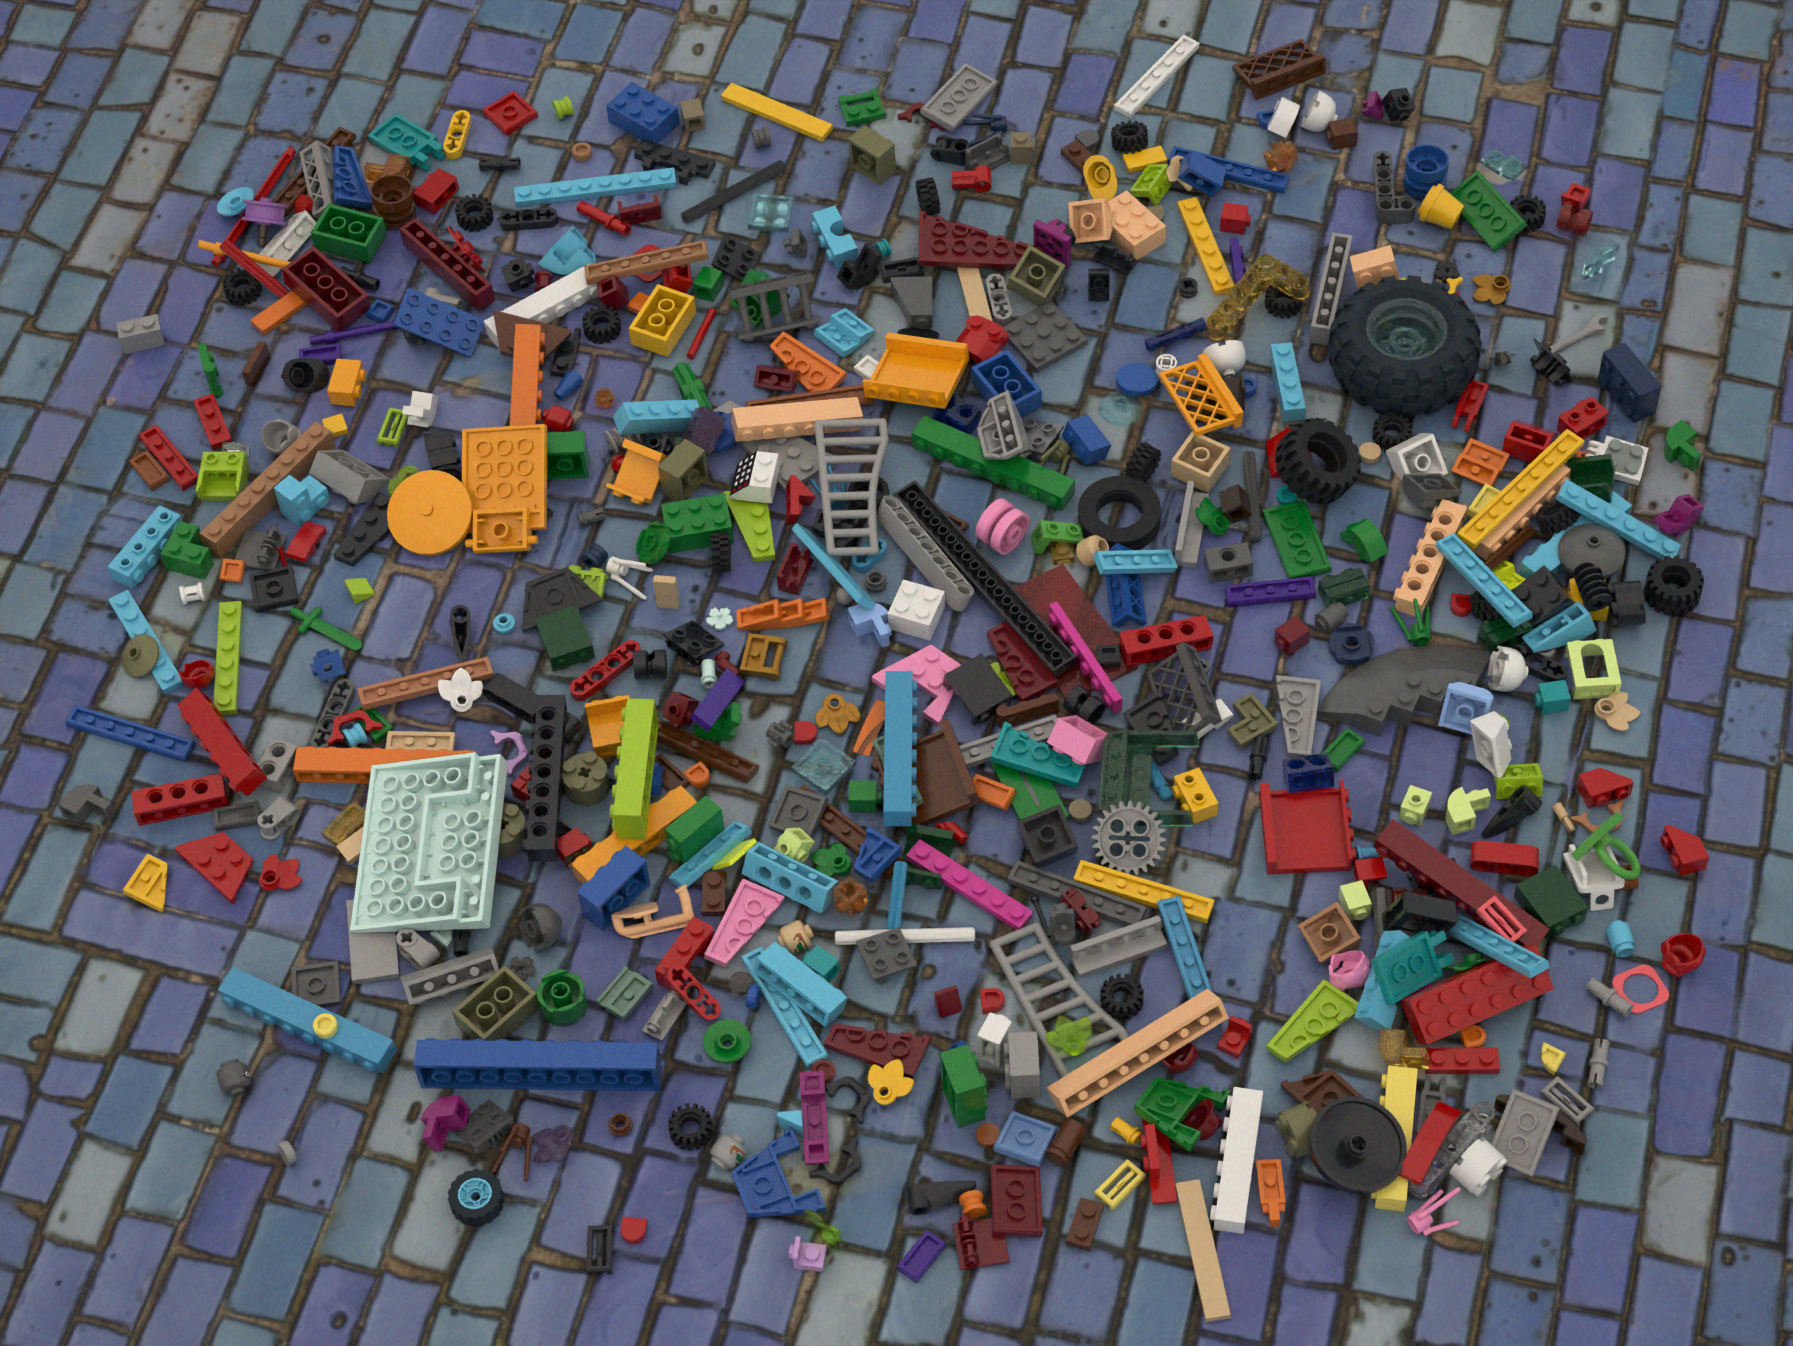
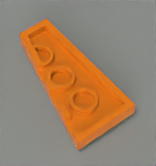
M784 331L770 345L771 351L787 369L800 371L798 381L807 392L837 388L847 377L844 370Z

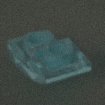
M1495 146L1480 161L1481 164L1494 173L1513 181L1528 168L1514 155L1508 158Z

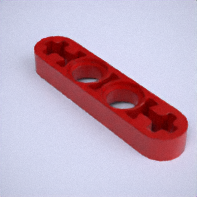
M634 640L624 642L570 684L571 697L576 701L587 700L632 666L633 653H627V651H640V644ZM612 661L620 662V665L616 668L608 666ZM595 674L603 675L601 680L595 681L591 679Z

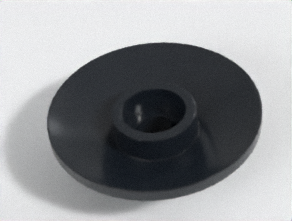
M904 328L897 332V334L930 339L939 338L937 331L926 328Z

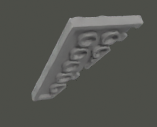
M729 400L714 409L713 412L723 411L732 415L733 408H740L742 406ZM798 436L738 441L749 455L757 451L778 453L780 472L777 485L785 494L786 483L790 475H795L803 484L808 483L811 478L814 479L819 476L816 446ZM826 452V454H827L828 456H834V455H832V454Z

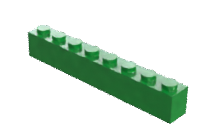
M925 415L911 433L912 447H915L917 450L929 453L937 459H943L956 467L966 469L974 475L987 478L995 484L1008 487L1010 490L1024 494L1032 500L1045 503L1051 508L1063 511L1075 494L1074 479L1018 455L1006 460L985 459L980 439Z

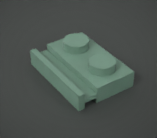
M625 966L596 1000L597 1005L604 1007L606 1011L625 1022L654 988L653 983Z

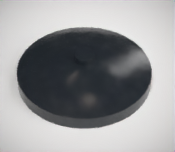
M1348 1096L1328 1103L1314 1118L1308 1134L1309 1153L1316 1169L1330 1184L1345 1192L1353 1194L1378 1192L1390 1185L1403 1169L1402 1163L1407 1155L1404 1132L1393 1114L1373 1100L1364 1097Z

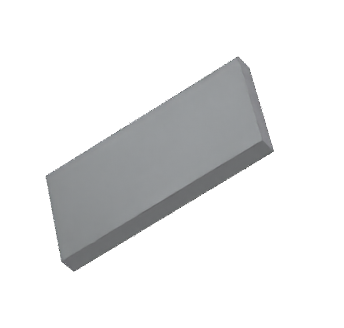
M965 63L921 108L920 114L947 130L954 132L997 87L998 81Z
M354 899L347 900L353 985L400 978L396 940L397 932L352 933L350 926Z

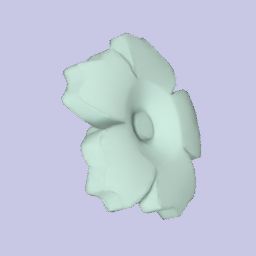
M716 607L711 609L709 617L706 618L707 624L715 627L716 630L725 629L726 625L730 626L733 623L732 616L730 615L731 611L728 608H721L720 612Z

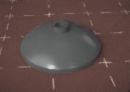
M1582 524L1569 529L1561 537L1558 545L1559 560L1563 567L1571 574L1580 564L1590 562L1594 566L1601 568L1605 579L1609 578L1621 569L1626 555L1625 546L1621 538L1612 530L1596 524Z

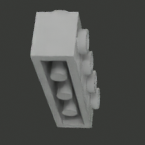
M489 947L400 977L409 1005H417L426 1002L430 998L436 996L443 997L450 994L451 991L467 989L481 981L486 982L499 968L494 952Z

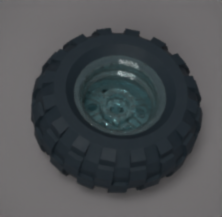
M1394 275L1383 277L1376 285L1369 282L1360 287L1353 296L1351 295L1346 299L1336 312L1335 319L1331 323L1328 341L1329 362L1333 367V374L1344 391H1349L1353 400L1364 407L1367 404L1373 406L1375 413L1385 415L1388 412L1401 413L1403 418H1415L1417 412L1424 411L1427 415L1435 413L1443 408L1446 403L1450 405L1467 389V384H1470L1475 378L1479 368L1482 342L1480 339L1481 331L1475 316L1472 315L1467 304L1456 292L1449 294L1447 288H1445L1446 285L1435 280L1429 284L1422 282L1420 276L1408 275L1407 280H1397Z

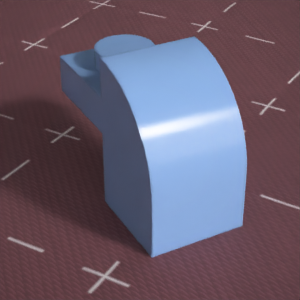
M876 603L872 609H867L857 604L848 608L849 623L856 637L874 632L881 648L890 645L889 636L892 633L888 625V611L882 605Z

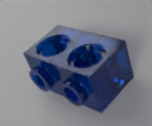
M952 394L945 409L931 407L932 419L969 435L978 427L981 420V409L977 405L961 399L956 394Z
M1328 753L1282 760L1283 780L1289 793L1334 787V767Z

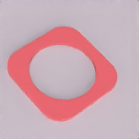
M1639 965L1620 973L1612 981V986L1618 991V995L1634 1004L1631 1012L1634 1014H1640L1664 1004L1669 998L1667 988L1654 968L1649 965ZM1637 974L1650 977L1658 987L1657 997L1652 1002L1646 1004H1638L1628 999L1623 991V984L1628 977Z

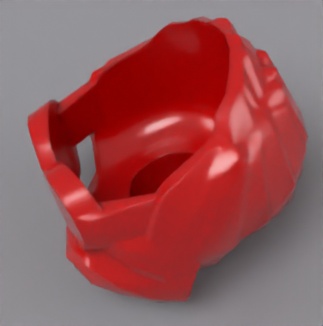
M1680 933L1672 935L1661 944L1662 965L1669 974L1680 978L1701 966L1706 955V947L1701 938L1695 934Z

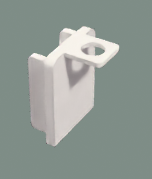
M1574 844L1569 845V852L1563 853V859L1578 892L1590 893V910L1597 911L1613 908L1614 889L1623 888L1625 879L1612 873L1601 862L1595 849L1590 850L1577 861L1571 855L1576 850ZM1608 844L1605 847V850L1607 854L1610 856V858L1616 864H1618L1611 850V847ZM1600 895L1608 896V901L1604 904H1597L1595 902L1596 898Z

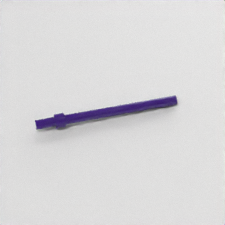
M393 320L336 332L333 330L325 331V334L310 336L309 340L311 345L323 342L329 344L336 342L338 339L399 327L393 325L395 321Z

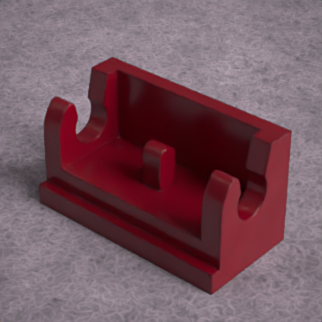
M653 194L654 202L639 203L628 207H623L622 202L617 201L620 220L634 225L662 219L657 194Z
M791 542L777 574V584L779 591L799 595L813 564V559H811V552L807 547L804 553L798 550L797 543Z

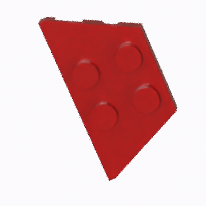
M224 832L175 847L176 853L231 904L235 903L237 899L236 894L239 888L243 887L246 875L254 865L251 856Z

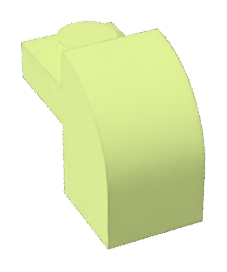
M1460 787L1452 792L1448 799L1445 816L1452 835L1474 829L1476 821L1474 812L1489 808L1491 795L1488 788L1473 790L1465 794L1463 787Z

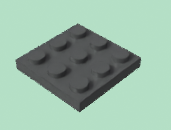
M1052 301L1043 304L1003 327L1009 334L1008 343L1036 373L1088 345V339Z

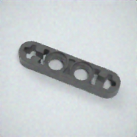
M340 679L335 683L311 738V746L315 748L334 746V744L332 746L328 745V739L333 733V728L326 730L323 727L326 723H333L337 716L348 713L356 692L351 680ZM336 704L343 706L340 711L331 710Z

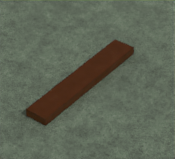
M338 127L324 144L331 148V152L335 145L349 147L356 139V134ZM314 167L311 173L312 178L316 173V167ZM303 168L272 201V203L289 205L285 209L284 216L286 217L294 209L297 198L302 194L307 195L308 193Z
M658 718L657 742L697 761H701L746 784L759 771L758 764Z
M803 784V785L799 788V789H802V790H806V791L815 793L813 790H811V789H810L809 787H807L805 784ZM828 803L818 826L859 856L861 844H864L867 837L866 831ZM898 856L882 875L890 879L893 876L894 863L896 861L904 862V860Z

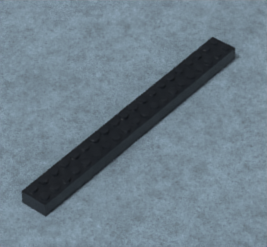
M916 480L893 494L963 575L975 592L1003 623L1006 622L1055 678L1077 664L1076 656Z

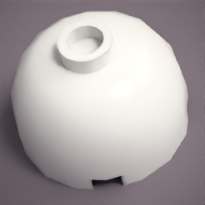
M1318 90V93L1316 92L1306 110L1307 119L1303 117L1301 127L1311 132H1321L1327 129L1329 122L1336 121L1338 115L1335 114L1336 104L1332 97Z
M1228 340L1225 341L1226 345L1219 346V343H1215L1203 350V353L1208 355L1223 378L1234 377L1235 373L1239 372L1245 364L1246 351L1241 341Z
M1497 646L1496 648L1499 650L1498 652L1493 651L1488 664L1487 676L1492 675L1493 682H1488V686L1491 690L1510 692L1518 688L1523 680L1527 678L1528 667L1520 652L1509 647Z

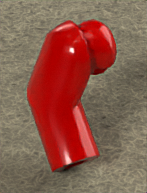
M939 822L934 826V828L954 831V838L960 844L965 843L969 838L954 822Z

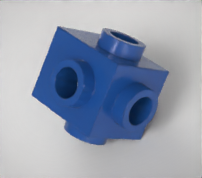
M324 649L316 652L317 656L312 657L314 663L310 664L314 677L318 676L320 681L325 680V683L332 682L338 679V675L346 673L338 649L330 652L329 649ZM325 664H330L328 668H324Z

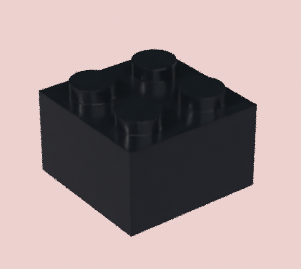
M1545 565L1512 590L1514 595L1532 612V618L1529 621L1535 628L1576 603L1557 576Z
M1060 804L1017 821L1016 829L1033 866L1041 868L1078 852L1077 841Z

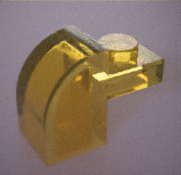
M1381 1029L1379 1049L1387 1068L1388 1065L1416 1068L1418 1070L1429 1069L1430 1058L1427 1049L1410 1048L1405 1030Z

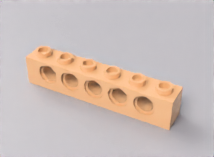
M1442 499L1439 507H1434L1431 516L1433 520L1431 523L1427 522L1424 530L1425 537L1424 539L1420 538L1416 547L1418 552L1416 555L1411 556L1408 565L1410 569L1408 572L1404 571L1401 588L1397 587L1393 596V600L1396 601L1395 610L1416 617L1413 599L1416 598L1420 614L1422 615L1447 561L1436 548V542L1453 533L1457 535L1466 519V506Z

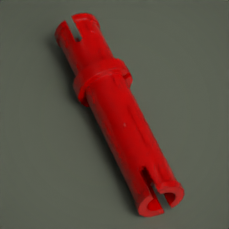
M584 200L578 203L576 208L578 213L604 225L609 231H616L624 237L630 234L631 225L621 221L616 215H610Z

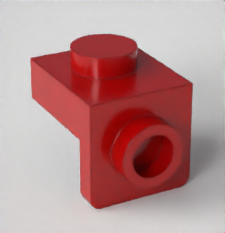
M1572 183L1567 193L1563 192L1561 194L1562 207L1569 211L1581 213L1591 195V189Z

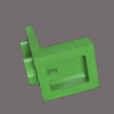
M1045 520L1039 521L1031 535L1034 553L1043 554L1051 541L1078 544L1084 539L1080 524Z

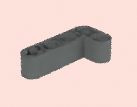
M1378 151L1374 154L1372 167L1375 218L1381 224H1409L1414 220L1416 201L1408 196H1395L1392 156L1387 151Z

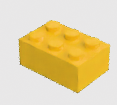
M657 284L629 327L631 345L669 357L697 313L694 296Z

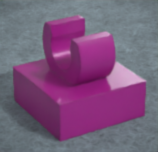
M1377 91L1370 92L1368 100L1362 102L1365 109H1361V112L1365 117L1373 115L1375 120L1383 119L1384 106L1382 98Z

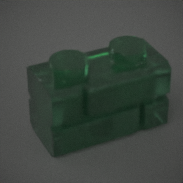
M1361 567L1356 569L1348 568L1340 574L1334 576L1326 575L1319 580L1318 594L1325 607L1337 602L1345 606L1369 598L1371 587Z

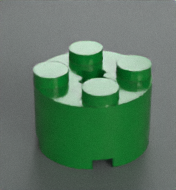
M559 969L549 972L542 978V982L537 987V998L541 1013L553 1026L567 1025L585 1016L587 997L583 981L577 974L574 975L569 973L568 970Z

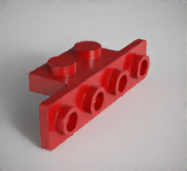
M1142 1118L1144 1134H1140L1141 1149H1146V1156H1143L1144 1171H1148L1152 1204L1176 1203L1177 1196L1169 1137L1155 1128V1124H1150Z

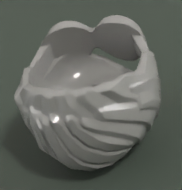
M279 418L265 424L261 431V439L264 446L270 453L281 455L302 435V431L296 426Z

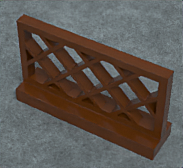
M1303 39L1234 64L1232 68L1252 90V97L1258 100L1325 74L1326 62L1325 56L1322 53L1317 55ZM1299 47L1303 49V51L1293 50ZM1278 55H1286L1285 58L1276 57V56H1278ZM1290 56L1299 57V60H1298V59H1290ZM1265 61L1268 64H1259V62ZM1273 63H1281L1282 65H1281V66H1275V65H1272V64H1273ZM1250 68L1251 70H1250V71H1244V70H1241V69ZM1255 69L1265 70L1264 73L1254 72Z

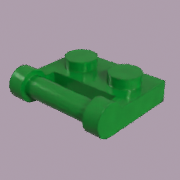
M877 88L846 97L844 95L838 96L839 106L847 127L886 119ZM869 99H872V100H873V101H869V102H865V103H860V104H856V105L847 106V104H851V103H856V102L865 101V100H869Z
M206 343L199 344L197 346L201 364L206 375L210 393H213L215 398H220L223 395V389L218 384L217 376H219L217 365L214 364L212 350L208 351Z

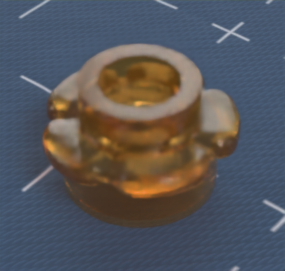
M607 388L598 390L594 397L596 405L601 408L612 406L615 400V395Z

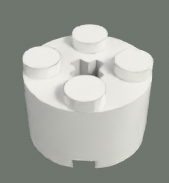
M1481 1137L1462 1154V1159L1459 1162L1461 1165L1459 1166L1455 1163L1449 1174L1471 1194L1478 1197L1487 1188L1486 1184L1489 1180L1492 1179L1494 1181L1502 1173V1168L1508 1160L1485 1138Z

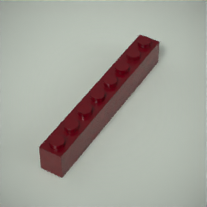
M1393 818L1377 838L1373 847L1381 857L1391 859L1401 871H1408L1415 876L1418 883L1432 888L1439 898L1455 902L1456 909L1459 912L1467 913L1474 918L1476 923L1493 931L1476 911L1495 895L1527 930L1514 943L1519 946L1536 944L1538 947L1550 930ZM1491 904L1490 906L1499 914V916H1501L1506 921V923L1511 927V929L1515 933H1517L1518 931L1514 928V926L1502 915V913L1493 904ZM1487 912V914L1498 924V922ZM1499 925V927L1510 937V935Z

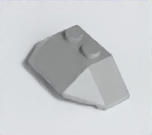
M1007 390L989 399L987 408L977 427L985 459L1006 460L1029 450L1030 447L1023 420L1010 392Z

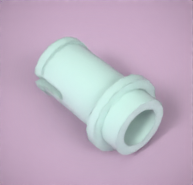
M705 659L701 663L702 677L700 682L704 688L711 689L718 680L715 674V661Z

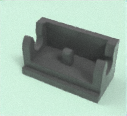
M999 133L965 150V165L970 171L981 165L993 170L1010 161L1008 144H1002V136Z

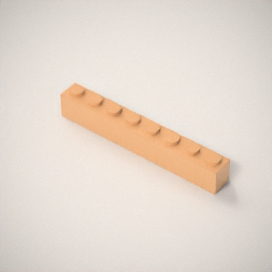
M1208 989L1204 990L1046 1087L1054 1106L1068 1118L1227 1020L1229 1017L1224 1005L1218 996Z

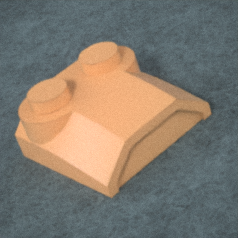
M1107 198L1068 202L1070 228L1076 237L1074 244L1110 240L1113 230L1112 213Z

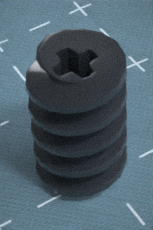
M1585 562L1574 569L1573 577L1585 609L1593 612L1608 607L1613 599L1607 588V583L1604 581L1605 578L1601 568L1594 566L1590 562Z

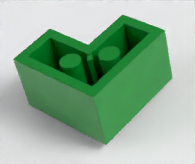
M181 521L178 522L160 554L166 570L203 580L206 579L214 565V561L209 548L202 546L199 526Z

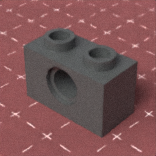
M1247 542L1204 550L1203 564L1209 584L1253 575V560Z

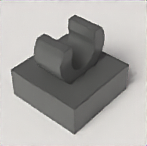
M799 228L791 230V238H785L783 246L788 247V254L796 252L799 258L807 256L806 238Z

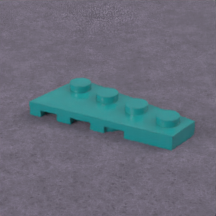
M1006 721L990 756L991 762L1075 788L1079 785L1085 765L1073 762L1071 757L1049 749V745L1041 741L1039 743L1031 739L1026 732L1022 730L1019 732L1013 729L1012 725Z

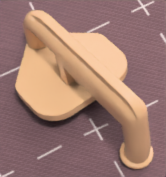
M684 884L675 890V893H678L683 913L652 919L651 913L659 910L657 902L631 906L611 914L615 931L625 937L639 938L686 927L694 916L687 885ZM623 918H644L643 923L624 927Z

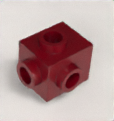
M671 691L669 699L664 703L662 717L669 720L668 724L677 728H681V725L690 726L693 722L690 716L696 710L700 701L682 692Z

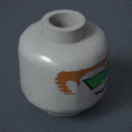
M734 1133L731 1137L727 1134H722L710 1149L711 1160L725 1171L728 1168L735 1169L746 1156V1149L742 1146L745 1141Z

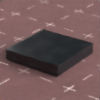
M292 565L249 574L256 613L299 604Z

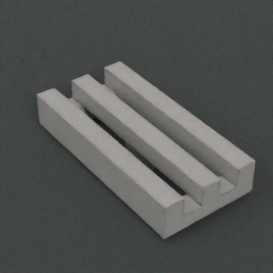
M1558 1076L1540 1092V1095L1546 1101L1560 1107L1559 1112L1576 1126L1582 1120L1584 1121L1588 1114L1593 1113L1594 1107ZM1556 1085L1558 1088H1560L1566 1095H1568L1574 1102H1576L1584 1111H1581L1577 1106H1575V1105L1572 1103V1101H1571L1567 1096H1565V1095H1563L1561 1092H1559L1554 1086Z

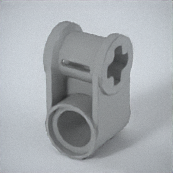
M285 797L277 798L270 807L258 816L257 821L261 828L262 838L267 841L277 839L299 819L301 815L300 808Z
M406 928L398 932L396 940L399 945V954L418 971L430 967L440 957V953L435 946L423 939L414 930Z

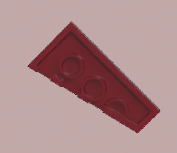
M833 1024L824 1042V1047L870 1065H878L882 1069L890 1061L899 1059L904 1067V1077L914 1079L932 1041V1036L923 1035V1037L911 1036V1033L905 1032L894 1034L887 1033V1030L881 1029L871 1031L865 1030L864 1027Z

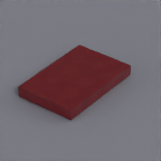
M991 1164L992 1235L1042 1237L1040 1167Z

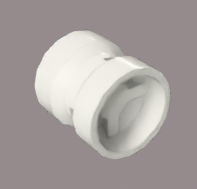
M1163 354L1157 358L1156 373L1159 382H1161L1159 378L1160 372L1177 367V360L1173 355ZM1171 376L1167 379L1168 381L1173 382L1176 379V377Z

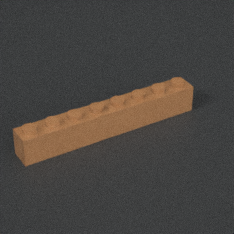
M315 421L199 533L203 546L208 547L212 554L221 559L243 537L245 530H250L278 503L274 491L276 485L288 475H291L300 482L309 473L318 450H333L336 447L331 430Z

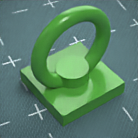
M1618 812L1602 823L1571 853L1578 861L1594 848L1601 862L1612 873L1626 880L1638 878L1641 872L1640 863L1634 852L1623 841L1609 833L1624 819ZM1608 844L1618 849L1626 857L1631 866V871L1620 867L1610 858L1605 850Z

